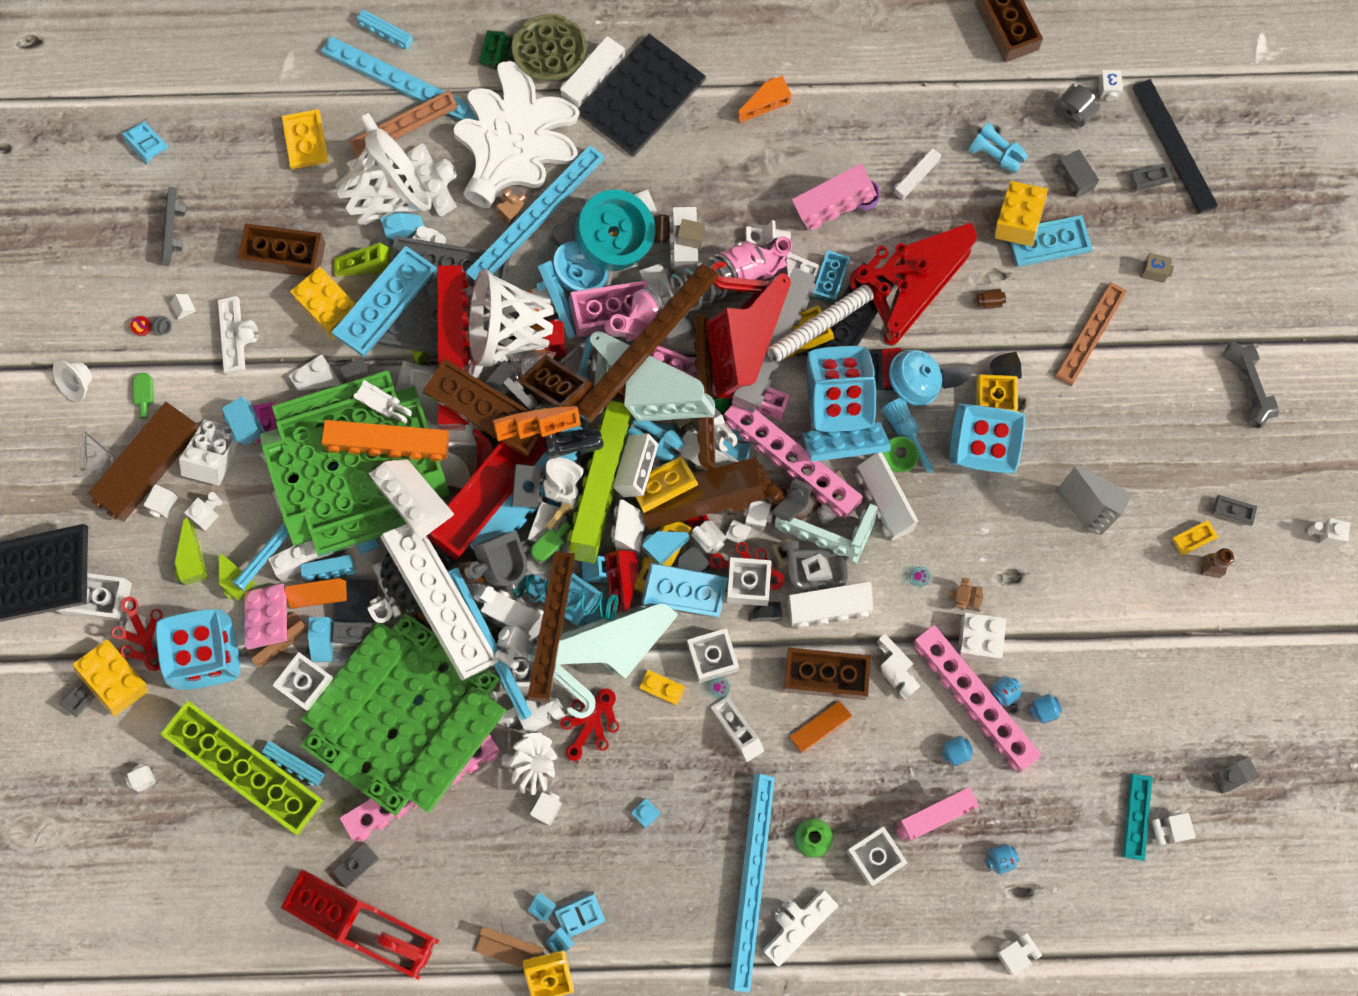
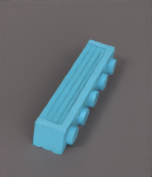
M362 10L357 17L359 26L378 34L379 37L387 39L390 43L397 44L402 49L407 50L413 42L412 35L365 10Z
M270 741L267 742L262 750L266 758L276 760L275 764L280 767L282 765L286 766L285 770L290 773L296 772V776L300 779L306 778L308 780L307 783L312 786L315 784L319 786L325 777L324 773Z

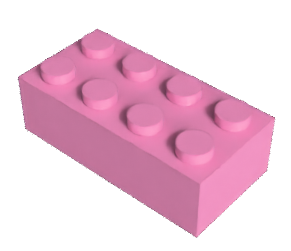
M861 163L793 198L792 201L809 231L821 227L822 223L828 220L837 219L845 211L850 212L861 203L870 202L877 194Z
M647 281L571 292L568 304L576 337L592 335L596 331L606 333L604 329L605 323L616 314L628 317L634 293L638 290L646 289L648 286ZM612 322L614 328L619 329V325L616 322Z

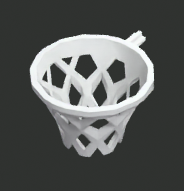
M369 113L361 116L359 120L369 134L365 137L366 147L352 168L335 184L339 188L337 194L340 199L351 197L346 206L349 214H361L357 218V222L361 225H366L396 213L428 211L431 209L432 202L408 156L388 133L378 129ZM393 162H395L400 169H394L392 167ZM398 175H405L407 181L403 183ZM378 178L374 186L369 185L370 180ZM388 183H390L394 189L388 188ZM409 185H411L414 193H411L408 189ZM354 186L352 190H347V188ZM401 198L402 201L395 205L397 201ZM366 199L361 207H355L358 200ZM384 199H390L386 204L383 203Z
M488 269L481 270L474 283L469 310L468 335L471 362L468 373L476 377L477 374L480 375L482 366L492 367L493 360L523 351L547 348L549 340L542 337L552 334L553 325L543 318L553 315V306L549 305L551 300L526 292L494 276ZM486 294H489L490 301L485 298ZM484 306L490 311L489 313H487V314H485V315H484ZM541 308L543 310L537 312L534 309ZM517 311L520 316L515 319L509 313ZM489 320L488 331H485L484 322ZM502 323L504 327L500 330V324ZM539 324L544 329L536 331L530 328V326ZM513 335L517 338L516 340L507 339ZM498 342H499V343L504 344V345H506V346L504 347V346H500V345H497V344H498Z

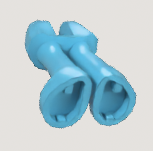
M989 122L986 123L968 149L973 154L980 150L988 153L1000 163V167L1016 173L1020 168L1018 162L1023 163L1028 157L1025 150L1017 142L1013 144L1007 142L994 130L993 125ZM986 139H988V140L994 142L996 145H998L1000 148H1002V149L1005 151V153H1003L1002 151H1000L999 149H997L994 145H992V144H991L990 142H988Z
M634 419L633 424L635 426L629 429L627 439L629 435L644 434L642 431L644 429L660 439V442H657L659 445L655 457L669 462L678 458L679 455L671 450L670 447L673 446L682 450L685 442L673 430L667 432L651 421L638 422Z

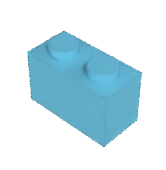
M243 396L222 408L225 414L223 419L231 427V435L236 442L247 446L259 439L260 434L265 433L251 402Z

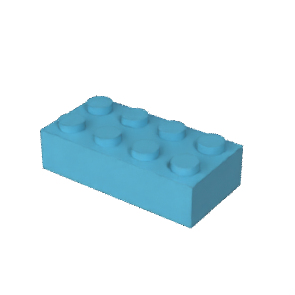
M827 250L816 282L817 285L812 295L813 298L835 304L850 257Z
M351 555L300 564L302 577L309 583L316 582V580H329L332 577L340 578L342 575L352 576L354 573H357L356 562Z

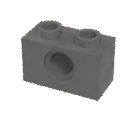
M515 465L511 507L537 509L538 505H541L542 493L539 492V484L543 485L544 472H540L541 467ZM530 482L533 485V491L530 493L523 490V483Z

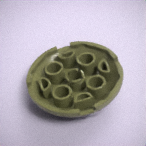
M543 14L529 19L522 24V28L518 33H515L512 42V53L518 67L528 76L541 81H556L570 76L580 67L587 51L586 38L582 29L575 22L573 23L567 20L565 16L558 14Z

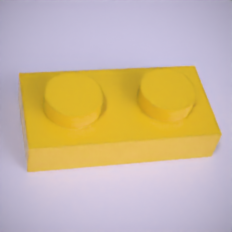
M1209 520L1173 537L1172 541L1181 556H1184L1217 539L1218 535Z
M647 670L639 689L677 706L685 686Z

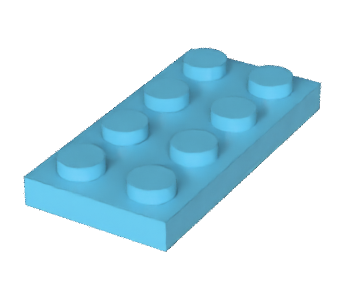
M1082 215L1039 223L1033 247L1010 242L1017 267L1091 253L1093 250Z
M874 422L872 427L862 430L841 432L812 430L802 433V439L811 462L888 452L891 446L881 422Z
M650 563L641 603L651 606L665 604L674 610L719 617L728 577Z
M572 573L567 608L572 609L575 607L584 587L583 607L586 613H590L600 599L601 592ZM531 574L529 593L539 599L545 589L547 579L540 578V575ZM523 579L518 583L520 587H522ZM545 593L540 599V601H542L543 603H545L546 599ZM581 601L574 610L568 611L566 609L565 613L566 619L580 627L587 617L582 610Z

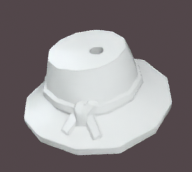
M61 359L53 363V373L61 393L69 400L80 402L85 398L87 386L92 381L89 369L82 362L69 363Z

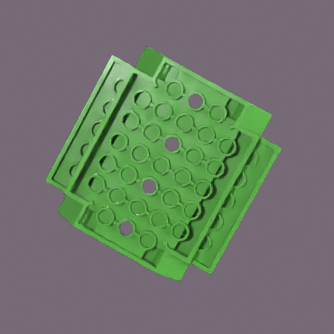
M389 370L274 405L272 408L278 429L260 434L264 456L292 543L296 546L313 540L318 557L379 538L383 533L407 524L376 487L369 475L370 472L385 461L408 459L441 499L451 496L440 462L431 461L429 458L413 460L409 456L391 458L385 454H380V456L375 458H368L367 453L361 452L359 455L349 454L347 451L331 453L324 449L322 445L325 420L429 429L415 386L396 392ZM365 380L388 395L397 398L400 401L398 404L409 409L412 415L408 416L394 409V412L403 415L407 422L403 423L391 416L387 418L356 400L353 396L362 386V382ZM330 462H337L339 466L336 470H328ZM290 475H299V480L296 483H289L288 478Z
M404 613L392 628L393 630L383 623L378 622L301 719L313 730L300 746L394 816L399 814L409 800L430 814L507 711L488 697L500 681L498 676L485 669L461 681L435 633ZM442 664H449V669L446 672H439ZM422 696L424 698L423 703L415 706V698ZM395 729L398 731L396 738L388 739V733L391 730ZM370 763L372 766L371 770L368 773H362V767Z

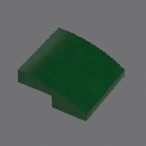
M487 30L479 64L497 70L498 65L502 62H515L512 53L514 37L506 36L505 32Z

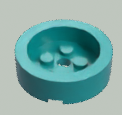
M617 189L605 190L590 198L578 214L575 222V240L582 251V255L590 263L604 270L621 271L637 264L649 251L655 237V223L647 205L634 194ZM615 228L618 236H610L608 230Z

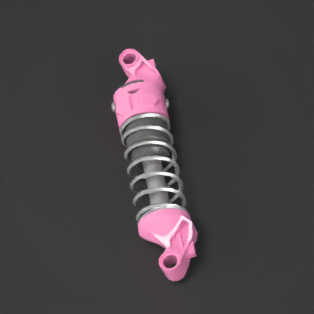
M782 236L770 244L769 250H766L749 241L735 242V246L716 254L714 257H709L708 263L704 265L710 268L716 262H725L726 267L716 269L719 276L767 281L778 270L787 266L785 258L792 249V243L789 238ZM697 263L695 269L697 270L702 263ZM686 268L683 273L684 282L687 281V272H689L691 276L694 273L688 268ZM673 274L671 277L672 289L668 283L660 280L658 285L660 296L651 286L636 291L633 295L629 316L626 317L621 314L612 316L605 323V332L610 336L625 337L627 342L637 338L684 285L683 280L678 275ZM674 278L680 282L681 286L676 288ZM661 284H664L669 292L664 294ZM712 284L698 300V306L692 307L690 310L697 311L702 304L710 305L714 298L723 299L726 292L732 294L738 291L720 289ZM703 298H704V299H709V298H711L709 301H706V302H705V301H702ZM612 322H616L619 325V329L614 328Z

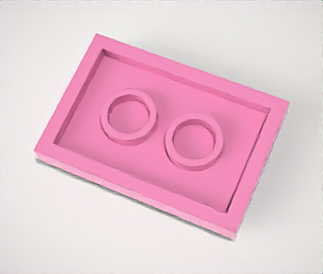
M278 584L245 592V647L253 649L287 641L285 585Z

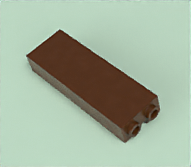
M165 401L90 490L88 495L93 498L91 502L100 509L103 506L107 508L108 511L106 513L114 520L120 518L125 522L188 446L199 428L197 423Z
M754 457L720 466L716 469L694 473L693 475L698 483L697 486L645 513L642 510V517L650 530L764 500V491L767 490L766 481L762 477L765 476L763 464L759 465L757 458Z

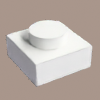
M733 520L727 531L726 540L735 544L745 543L751 527Z

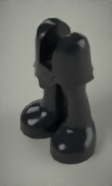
M599 429L572 431L571 435L556 436L555 434L544 436L548 460L576 451H581L584 454L600 450L604 446Z

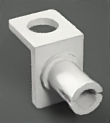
M772 220L765 229L746 227L745 229L746 241L752 242L758 247L767 248L773 240L776 241L779 237L784 236L789 239L791 237L790 230L775 229V220ZM756 232L760 236V240L757 242L753 241L750 234Z

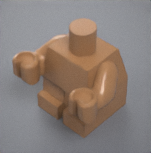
M508 188L504 191L503 197L494 211L507 225L517 217L524 205L523 202L526 200V196L523 193L517 197L516 195H511L512 192Z
M962 578L958 590L949 591V598L956 599V607L960 610L981 611L984 596L983 587L970 586V579Z

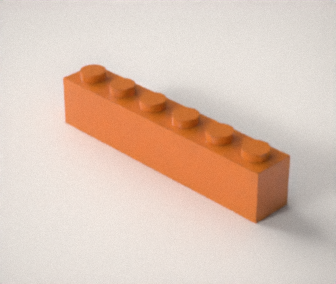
M325 420L322 445L324 449L331 453L347 451L349 454L359 455L361 452L376 457L380 456V454H385L391 458L409 456L413 460L429 458L431 461L440 462L442 459L447 460L450 436L448 430Z

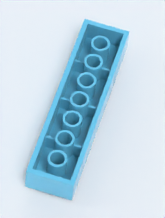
M576 426L563 430L559 436L571 435L572 431L584 429ZM576 451L560 457L575 462L578 458L575 454L577 452L581 453V451ZM547 452L534 465L541 467L540 472H544V480L546 477V464L549 461ZM530 482L523 483V490L530 493L533 491V485ZM539 484V492L542 493V499L544 500L546 494L543 485ZM511 493L471 542L468 549L475 553L473 545L504 532L514 531V529L519 531L527 521L524 518L527 513L532 515L536 509L511 507Z

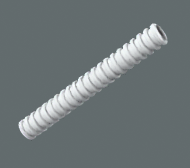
M867 285L860 286L839 300V302L830 306V308H827L795 331L786 335V337L777 341V343L768 347L767 353L769 358L773 362L778 363L838 323V321L856 311L873 299L874 296L871 288Z

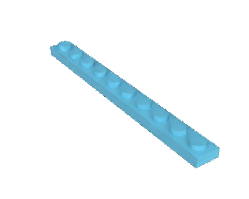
M332 36L322 49L323 55L421 103L445 92ZM453 96L458 109L446 115L458 121L463 119L478 121L470 105Z
M590 145L466 271L467 277L475 283L478 273L483 269H488L494 274L604 161L605 156Z
M754 774L728 989L749 993L775 777L762 774Z

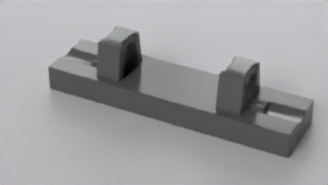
M168 187L161 263V265L165 266L170 265L172 251L182 252L183 240L173 239L174 216H185L186 205L176 203L177 188Z

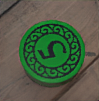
M715 396L713 399L715 408L722 415L732 406L729 398H717Z

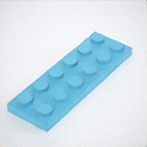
M405 246L332 331V335L365 357L436 273L437 267Z

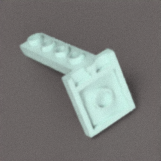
M870 504L867 510H863L859 520L861 522L859 527H855L852 540L796 518L788 522L776 516L775 528H778L783 533L793 534L800 540L813 542L820 548L831 549L838 555H846L849 557V562L857 564L874 527L878 507Z

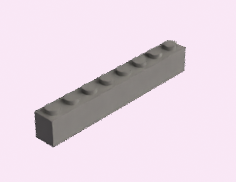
M795 267L793 268L789 276L791 285L768 347L790 334L794 326L798 327L802 318L800 315L801 310H806L809 303L807 297L809 294L813 295L817 285L814 284V275ZM767 352L756 382L751 386H742L736 390L733 395V405L753 413L756 407H761L765 397L762 394L764 390H769L772 383L770 377L772 374L776 375L780 365L773 362Z

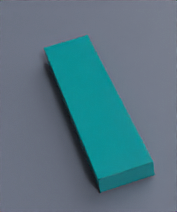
M1130 774L1122 858L1145 861L1153 777Z

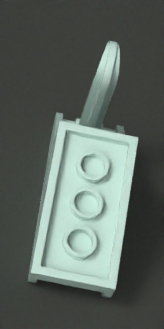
M596 331L590 337V342L598 350L594 386L608 371L609 365L612 367L630 346L602 331ZM649 356L626 382L624 405L638 422L714 417L715 402L711 396L704 393V386L701 381L652 356Z
M640 604L629 608L626 612L615 614L614 618L610 621L600 619L563 633L561 635L554 678L585 705V709L582 712H578L571 707H568L567 711L576 718L588 717L595 708V699L589 690L559 664L600 662L614 675L626 679L678 614L665 604L653 606ZM537 643L531 645L526 655V658L534 662Z

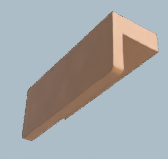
M293 612L287 616V641L246 649V651L251 656V660L261 669L306 634L308 627L298 614Z
M482 926L476 952L524 969L523 961L542 956L545 948Z

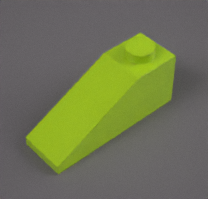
M377 243L334 258V274L336 277L381 273L389 266L392 249Z
M189 518L183 520L175 559L176 569L174 570L177 581L182 582L185 586L209 578L194 524Z

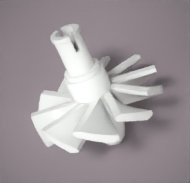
M542 733L524 734L523 739L513 746V749L517 752L514 755L504 754L501 758L502 766L505 768H516L512 776V784H515L523 773L520 785L521 793H525V787L529 780L531 784L530 794L535 795L537 792V778L540 781L542 790L545 791L547 789V778L542 773H547L551 777L555 776L552 760L557 759V755L550 747L552 744L551 739L543 736Z

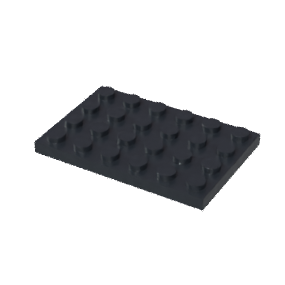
M649 33L578 108L579 115L634 157L706 80V75Z
M79 524L0 542V622L87 604V525Z

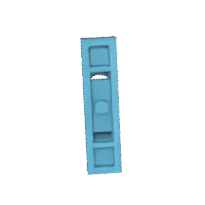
M550 260L538 266L544 281L536 285L539 291L547 288L559 316L553 320L563 321L564 330L568 339L575 337L576 333L568 300Z

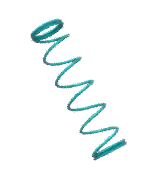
M526 575L524 576L522 588L518 596L517 588L513 589V595L517 599L521 598L527 590L530 601L534 603L539 601L544 593L546 598L549 579L546 580L542 595L535 601L529 595L531 575L528 576V581ZM584 587L582 589L581 597L578 603L575 605V607L572 609H568L566 607L568 611H572L578 606V604L581 601L582 610L584 614L588 616L591 615L599 605L600 614L603 617V619L610 621L614 618L618 606V597L614 594L610 596L605 611L606 618L603 616L601 609V600L603 592H601L600 599L591 613H586L584 611ZM614 599L613 610L611 615L609 616L611 603Z

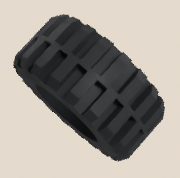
M430 541L447 572L459 567V563H462L461 561H458V559L455 561ZM388 552L382 561V569L380 570V577L384 578L381 582L382 586L388 590L386 594L389 598L393 597L395 599L394 603L398 606L400 604L405 606V610L411 611L414 609L415 613H422L420 606Z

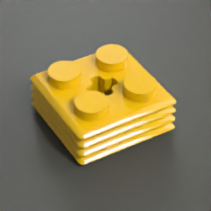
M979 374L976 379V405L1018 412V377ZM994 393H997V395H998L1000 398H999V399H996V398L993 396Z
M565 951L553 952L523 961L530 996H561L574 992Z

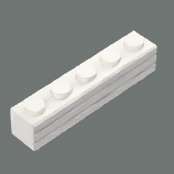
M933 148L930 151L928 150L924 154V158H920L916 163L917 165L909 170V174H905L901 179L902 181L894 186L893 194L903 201L940 161L941 154Z
M466 584L475 602L491 604L497 594L493 591L494 588L488 585Z

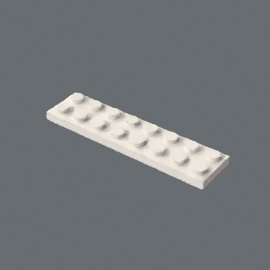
M408 524L383 533L380 538L461 681L499 662L498 659L494 657V652L427 535L420 540Z

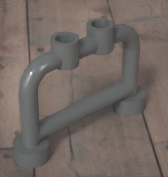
M798 541L782 543L783 551H787L791 583L798 590L812 592L842 587L846 584L848 579L846 555H838L831 549L799 550ZM821 554L823 557H838L840 578L837 581L801 582L798 579L796 558H810Z

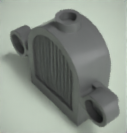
M517 530L504 532L473 545L478 562L468 563L465 567V574L469 579L480 578L483 574L490 584L498 587L505 586L506 591L517 588V583L526 574V557L531 555L532 546L527 541L520 542Z

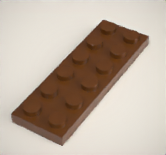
M446 359L442 361L422 391L427 397L495 438L493 420L529 411ZM538 433L520 439L517 435L501 440V442L527 457L541 434Z

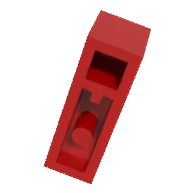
M617 550L605 554L609 598L613 594L617 595L618 606L616 614L629 610L639 571L636 551ZM614 599L611 603V613L614 606Z

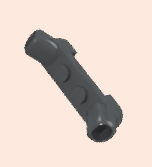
M1235 342L1229 343L1223 353V357L1238 365L1239 376L1245 384L1247 398L1251 400L1253 410L1247 421L1254 428H1263L1269 418L1278 416L1279 409L1274 395L1266 397L1254 366L1260 360L1255 346L1252 344L1243 347Z

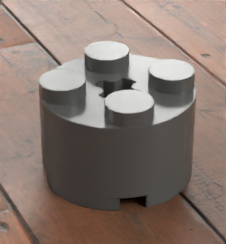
M1071 84L1056 100L1055 113L1060 118L1065 117L1070 121V126L1077 130L1079 127L1085 126L1097 113L1100 105L1099 102L1095 104L1093 100L1096 97L1082 85L1075 87V84Z

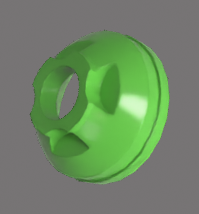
M904 436L890 439V451L882 453L891 470L902 473L911 470L916 465L919 457L916 444ZM898 447L906 448L907 455L901 458L896 455Z
M808 819L802 822L796 829L794 836L798 850L811 858H817L826 854L833 842L831 829L825 822L819 819ZM811 831L819 832L821 835L820 842L816 844L811 843L808 839L809 833Z

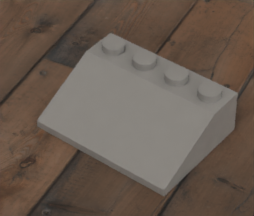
M1078 464L1075 465L1057 489L1081 523L1091 533L1096 535H1102L1122 515L1132 496V493Z

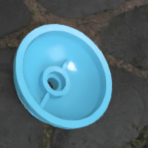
M576 241L562 244L554 254L553 267L561 285L570 292L603 287L608 278V270L601 269L590 263L582 255V251Z
M905 350L898 353L892 359L889 368L890 381L900 398L914 406H925L936 399L942 386V373L933 357L923 351Z

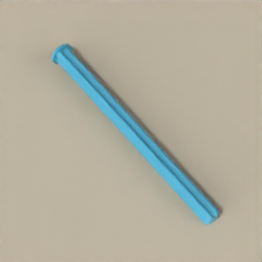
M335 462L329 470H336L339 464ZM285 522L237 579L231 581L242 591L246 590L245 586L289 536Z
M460 567L449 571V576L495 654L499 648L459 572L461 570ZM498 660L499 662L494 665V668L520 719L525 720L532 713L508 666Z

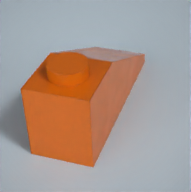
M783 76L773 77L759 88L738 111L739 123L791 103L792 94Z

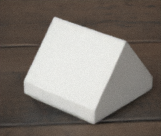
M175 294L170 302L178 320L196 312L188 294Z

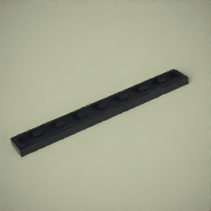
M1151 78L1133 85L1134 93L1198 213L1202 214L1217 208L1218 204Z

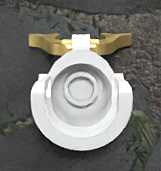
M566 458L550 459L546 464V477L543 482L546 497L556 502H561V507L546 525L549 530L559 524L561 517L565 513L571 516L578 511V499L576 498L578 496V489L576 485L583 474V469L577 463Z

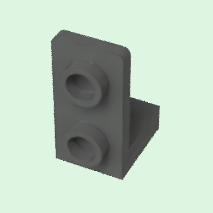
M795 478L791 483L787 498L773 510V514L781 520L792 521L807 506L813 486Z

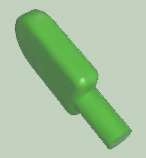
M139 373L133 379V403L139 405L140 418L147 419L148 404L154 402V382L149 374Z
M565 522L556 532L551 529L542 535L531 547L533 559L539 562L549 559L564 544V540L561 537L572 528L571 525Z

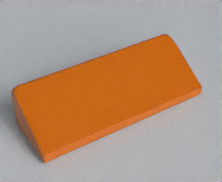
M340 578L285 586L290 609L347 601L346 581Z
M838 701L792 734L790 739L802 754L852 718V715Z

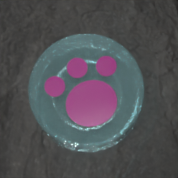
M922 566L915 567L910 573V582L915 587L926 586L931 578L929 570Z
M723 677L713 679L709 687L711 695L718 699L726 697L730 691L729 682Z

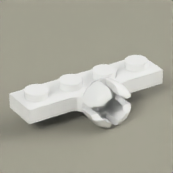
M421 143L409 151L407 155L438 215L442 217L457 207L447 188L448 183L456 178L457 173L456 170L453 171V165L445 158L434 163L426 146Z
M237 296L218 300L223 368L224 373L228 375L245 371L244 346L256 342L259 334L254 335V333L258 332V328L251 319L241 321L240 300Z
M822 889L802 909L793 901H787L782 904L783 908L788 912L787 915L779 908L776 911L775 920L781 925L782 929L762 950L776 966L779 967L838 907L837 903L825 890Z

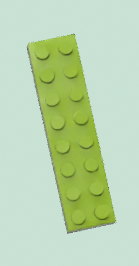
M610 401L607 408L604 407L602 410L601 419L603 420L602 424L598 425V429L601 431L604 446L600 450L592 451L593 457L589 459L587 466L588 476H585L583 480V494H580L578 498V512H575L573 517L574 527L568 535V551L575 553V560L593 564L596 562L615 489L613 487L614 480L627 442V433L632 424V414L624 403Z
M189 700L186 701L160 734L297 836L302 833L325 802V800Z

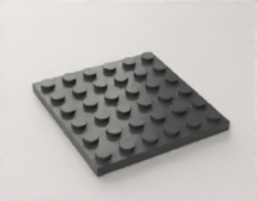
M395 236L389 264L407 246L436 266L437 271L376 344L438 354V266L462 265L463 271L466 272L486 251ZM510 257L493 274L494 276L506 281ZM468 278L469 288L465 289V291H467L469 298V308H465V311H467L469 316L474 282ZM486 294L485 298L490 301L489 294ZM484 306V315H485V314L489 313L490 311ZM489 320L484 322L485 331H488ZM465 347V350H467V353L469 354V360H471L469 347Z

